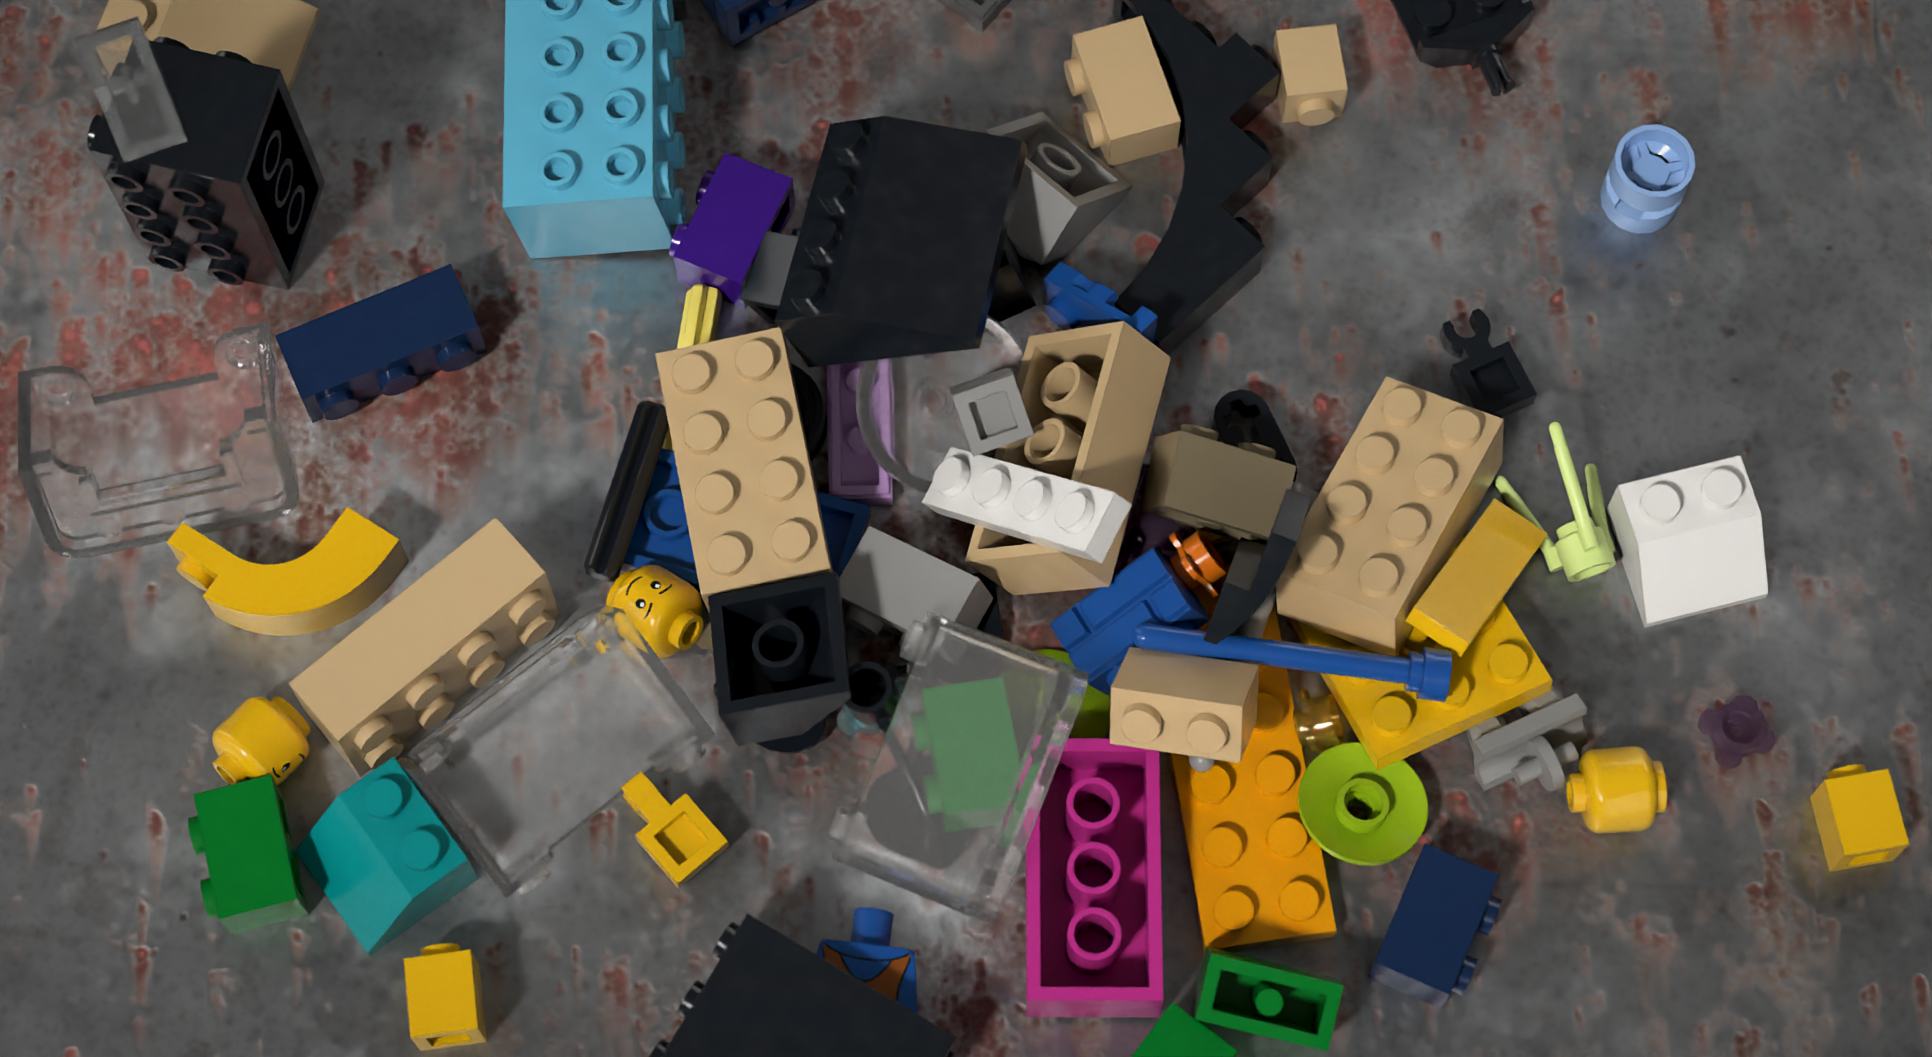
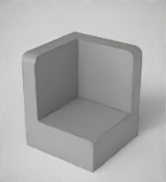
M1010 367L949 387L973 456L1034 436Z

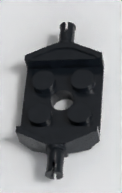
M1390 0L1420 62L1436 68L1469 64L1472 69L1479 67L1491 90L1490 93L1494 97L1501 95L1500 89H1502L1503 94H1506L1516 86V82L1512 79L1501 55L1502 51L1516 41L1531 22L1535 9L1531 0L1525 3L1522 0Z

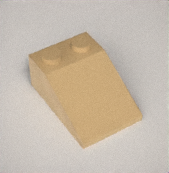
M109 0L92 41L108 73H110L114 61L118 57L123 58L131 36L154 41L157 37H168L182 42L191 50L214 55L218 51H230L244 56L251 63L280 69L290 93L320 13L318 8L301 0Z

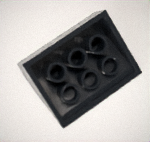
M890 116L830 124L775 318V323L808 367L980 348L1028 150L1023 140Z

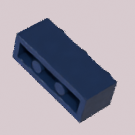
M451 264L275 335L301 400L313 423L324 418L336 420L348 416L358 408L360 403L382 394L394 396L404 393L415 386L418 379L440 370L452 372L462 369L472 363L477 355L487 351L477 321Z

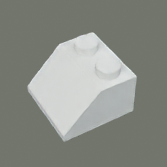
M1741 455L1617 486L1605 512L1644 628L1767 597L1768 583L1762 516Z

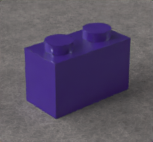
M725 152L716 171L707 170L702 177L695 197V203L698 207L690 223L684 222L676 229L670 244L669 255L673 257L678 282L693 287L695 284H704L708 287L717 288L722 293V300L746 308L747 304L739 298L765 231L782 234L796 206L793 179Z

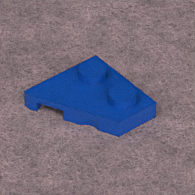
M1062 262L1044 278L1043 304L1045 305V312L1062 330L1125 321L1150 342L1155 343L1158 316L1146 307L1141 306L1132 317L1113 305L1119 299L1114 290L1099 282L1089 280L1081 272Z

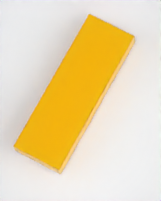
M1494 498L1418 600L1405 621L1461 658L1536 553L1548 533Z

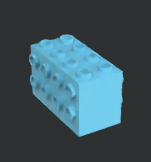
M505 0L502 207L531 259L670 249L676 225L686 222L684 192L682 188H676V169H684L686 165L684 137L682 132H676V114L684 113L686 105L683 79L681 76L676 77V59L685 57V37L682 23L674 22L672 0Z

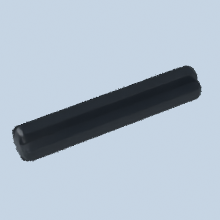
M641 401L636 407L584 562L586 574L597 580L615 582L620 575L669 428L666 409L662 404Z

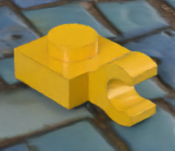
M641 771L621 787V790L624 792L623 798L648 823L635 834L637 842L678 889L729 847L728 840L687 793H684L670 805Z

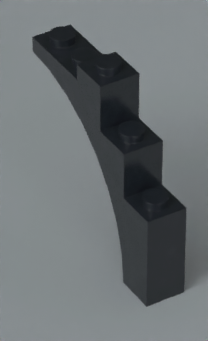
M1114 0L1113 15L1120 22L1143 16L1181 120L1180 139L1184 166L1183 181L1169 228L1146 267L1114 303L1116 308L1131 317L1141 306L1155 313L1158 319L1154 345L1169 356L1261 271L1265 246L1262 244L1260 234L1249 221L1242 217L1234 218L1233 216L1268 185L1273 158L1270 156L1266 144L1258 135L1250 130L1242 131V129L1275 100L1280 71L1277 70L1274 59L1264 48L1256 44L1251 46L1237 33L1218 47L1211 32L1202 23L1195 20L1190 22L1174 8L1172 0Z

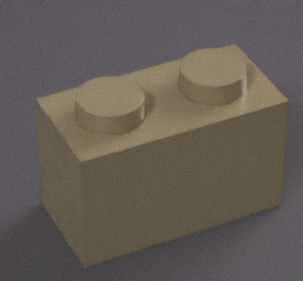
M1184 424L1181 425L1179 431L1155 437L1140 502V512L1240 541V538L1243 537L1260 544L1267 543L1286 489H1292L1296 471L1295 465L1276 460V451L1264 445L1241 442L1237 448L1218 442L1219 433L1202 426Z

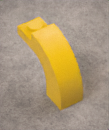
M349 507L344 510L325 537L312 550L297 559L280 564L265 565L243 560L184 522L179 525L167 541L180 562L175 569L189 582L206 591L203 597L216 617L247 631L275 636L313 633L328 629L356 616L374 603L388 589L409 562L398 538Z

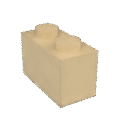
M1143 16L1074 34L1072 37L1071 59L1064 61V69L1072 95H1083L1088 112L1082 115L1083 124L1091 148L1101 147L1106 163L1110 167L1178 148L1181 120Z
M1129 647L1111 686L1110 744L1241 763L1257 722L1259 665Z

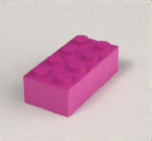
M1026 738V1017L1159 1018L1163 1004L1159 751L1110 744V739Z

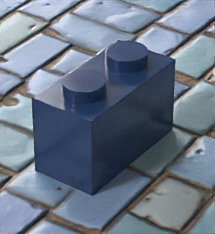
M1425 843L1368 977L1440 1009L1443 1008L1451 991L1463 996L1478 962L1477 958L1467 954L1474 935L1478 932L1488 936L1503 901L1491 895L1499 875Z

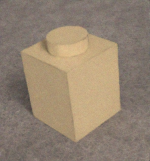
M1330 24L1276 30L1271 57L1277 65V70L1280 71L1277 98L1282 123L1299 122L1306 126H1316L1327 123L1333 118L1342 117L1348 87L1337 25Z

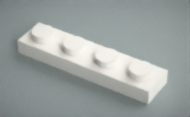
M950 447L945 459L936 469L933 481L922 500L923 504L938 514L1101 564L1132 506L1131 503L1112 491L987 456H973L972 452Z

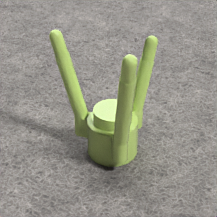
M1554 421L1549 425V431L1575 521L1569 522L1556 530L1559 541L1554 544L1547 535L1539 548L1543 552L1550 572L1564 569L1567 580L1574 582L1591 578L1614 567L1616 561L1613 553L1616 552L1608 529L1597 467L1593 463L1585 466L1587 493L1592 516L1589 517L1562 426L1559 422ZM1501 475L1497 476L1494 479V484L1510 508L1544 530L1506 478Z

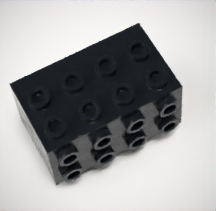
M131 36L123 58L118 57L112 64L108 79L110 95L103 114L95 115L90 124L87 146L146 257L154 265L168 271L182 272L185 267L205 271L212 278L229 285H242L244 281L289 290L325 180L280 69L251 63L244 56L230 51H218L214 55L191 50L182 42L168 37H157L154 41Z

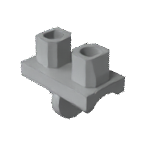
M1552 685L1550 692L1520 706L1523 718L1507 724L1503 717L1499 715L1467 730V738L1473 751L1475 778L1484 791L1512 778L1520 786L1538 778L1547 791L1553 792L1565 785L1562 766L1577 760L1579 756L1576 749L1587 744V735L1583 725V715L1587 714V706L1578 693L1564 698Z

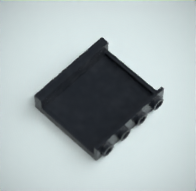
M747 913L740 926L732 922L718 940L712 957L719 961L706 983L704 984L697 980L682 1000L677 1015L684 1020L671 1042L661 1039L649 1057H954L961 1042L952 1034Z

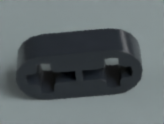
M1240 389L1231 391L1221 397L1215 406L1212 430L1219 433L1218 442L1237 448L1241 442L1264 445L1276 451V460L1296 466L1295 459L1274 416L1261 396L1252 391ZM1238 410L1244 418L1255 417L1252 420L1250 430L1253 441H1247L1243 430L1238 425L1227 426L1230 424L1232 411ZM1296 466V471H1295L1293 483H1295V481H1296L1297 466Z

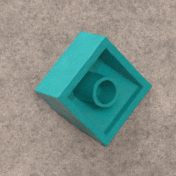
M394 756L340 793L295 850L369 956L479 879L466 855Z

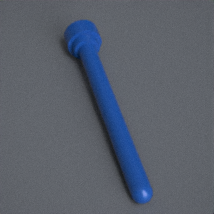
M1150 623L1138 625L1132 635L1135 645L1145 650L1404 684L1405 691L1416 692V698L1421 700L1444 703L1450 685L1452 652L1445 649L1423 647L1421 653L1409 652L1408 658L1233 634L1215 645L1204 641L1207 631Z

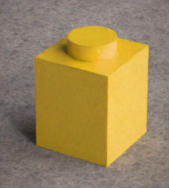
M1854 764L1829 771L1826 774L1827 779L1810 796L1829 872L1893 861L1909 845L1889 769L1866 772L1865 765Z
M441 943L422 948L421 956L404 958L410 1038L419 1050L425 1051L487 1042L480 965L471 949L461 951L459 944Z

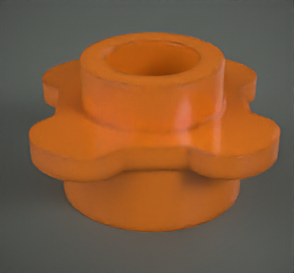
M1199 530L1185 540L1176 531L1171 533L1169 538L1178 553L1172 556L1170 561L1182 581L1192 590L1201 584L1213 598L1220 595V591L1214 582L1227 574L1228 568L1212 542Z

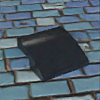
M1286 489L1266 546L1243 537L1240 538L1204 641L1215 645L1221 642L1247 621L1267 598L1289 562L1311 497Z

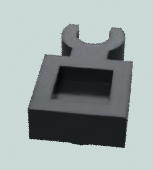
M1478 308L1471 313L1469 323L1476 334L1471 338L1459 336L1450 321L1443 323L1440 332L1442 346L1449 354L1462 360L1452 365L1449 375L1466 406L1501 418L1534 404L1537 393L1509 341L1492 348L1488 341L1491 325L1488 317L1482 310Z

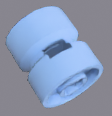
M1654 124L1642 125L1632 129L1619 141L1600 190L1601 206L1609 220L1620 229L1635 234L1653 233L1665 228L1671 222L1679 209L1696 168L1694 151L1687 139L1675 129Z

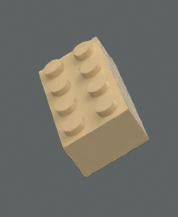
M1125 321L1029 336L1016 383L1034 436L997 448L994 459L1112 491L1132 504L1171 357ZM1130 510L1102 564L977 525L974 527L965 563L1014 596L1110 587Z
M777 327L655 353L700 592L708 612V596L833 573L792 366L781 329Z
M1386 376L1304 519L1289 562L1275 585L1277 613L1379 654L1398 656L1414 627L1405 620L1453 555L1502 464L1504 419Z
M495 517L288 684L312 723L355 773L361 777L371 768L375 770L393 756L396 759L404 748L403 742L422 726L424 729H430L442 722L455 706L454 700L473 685L476 688H480L488 684L502 671L505 666L504 660L523 644L526 647L535 645L552 630L555 625L554 619L560 615L547 574Z

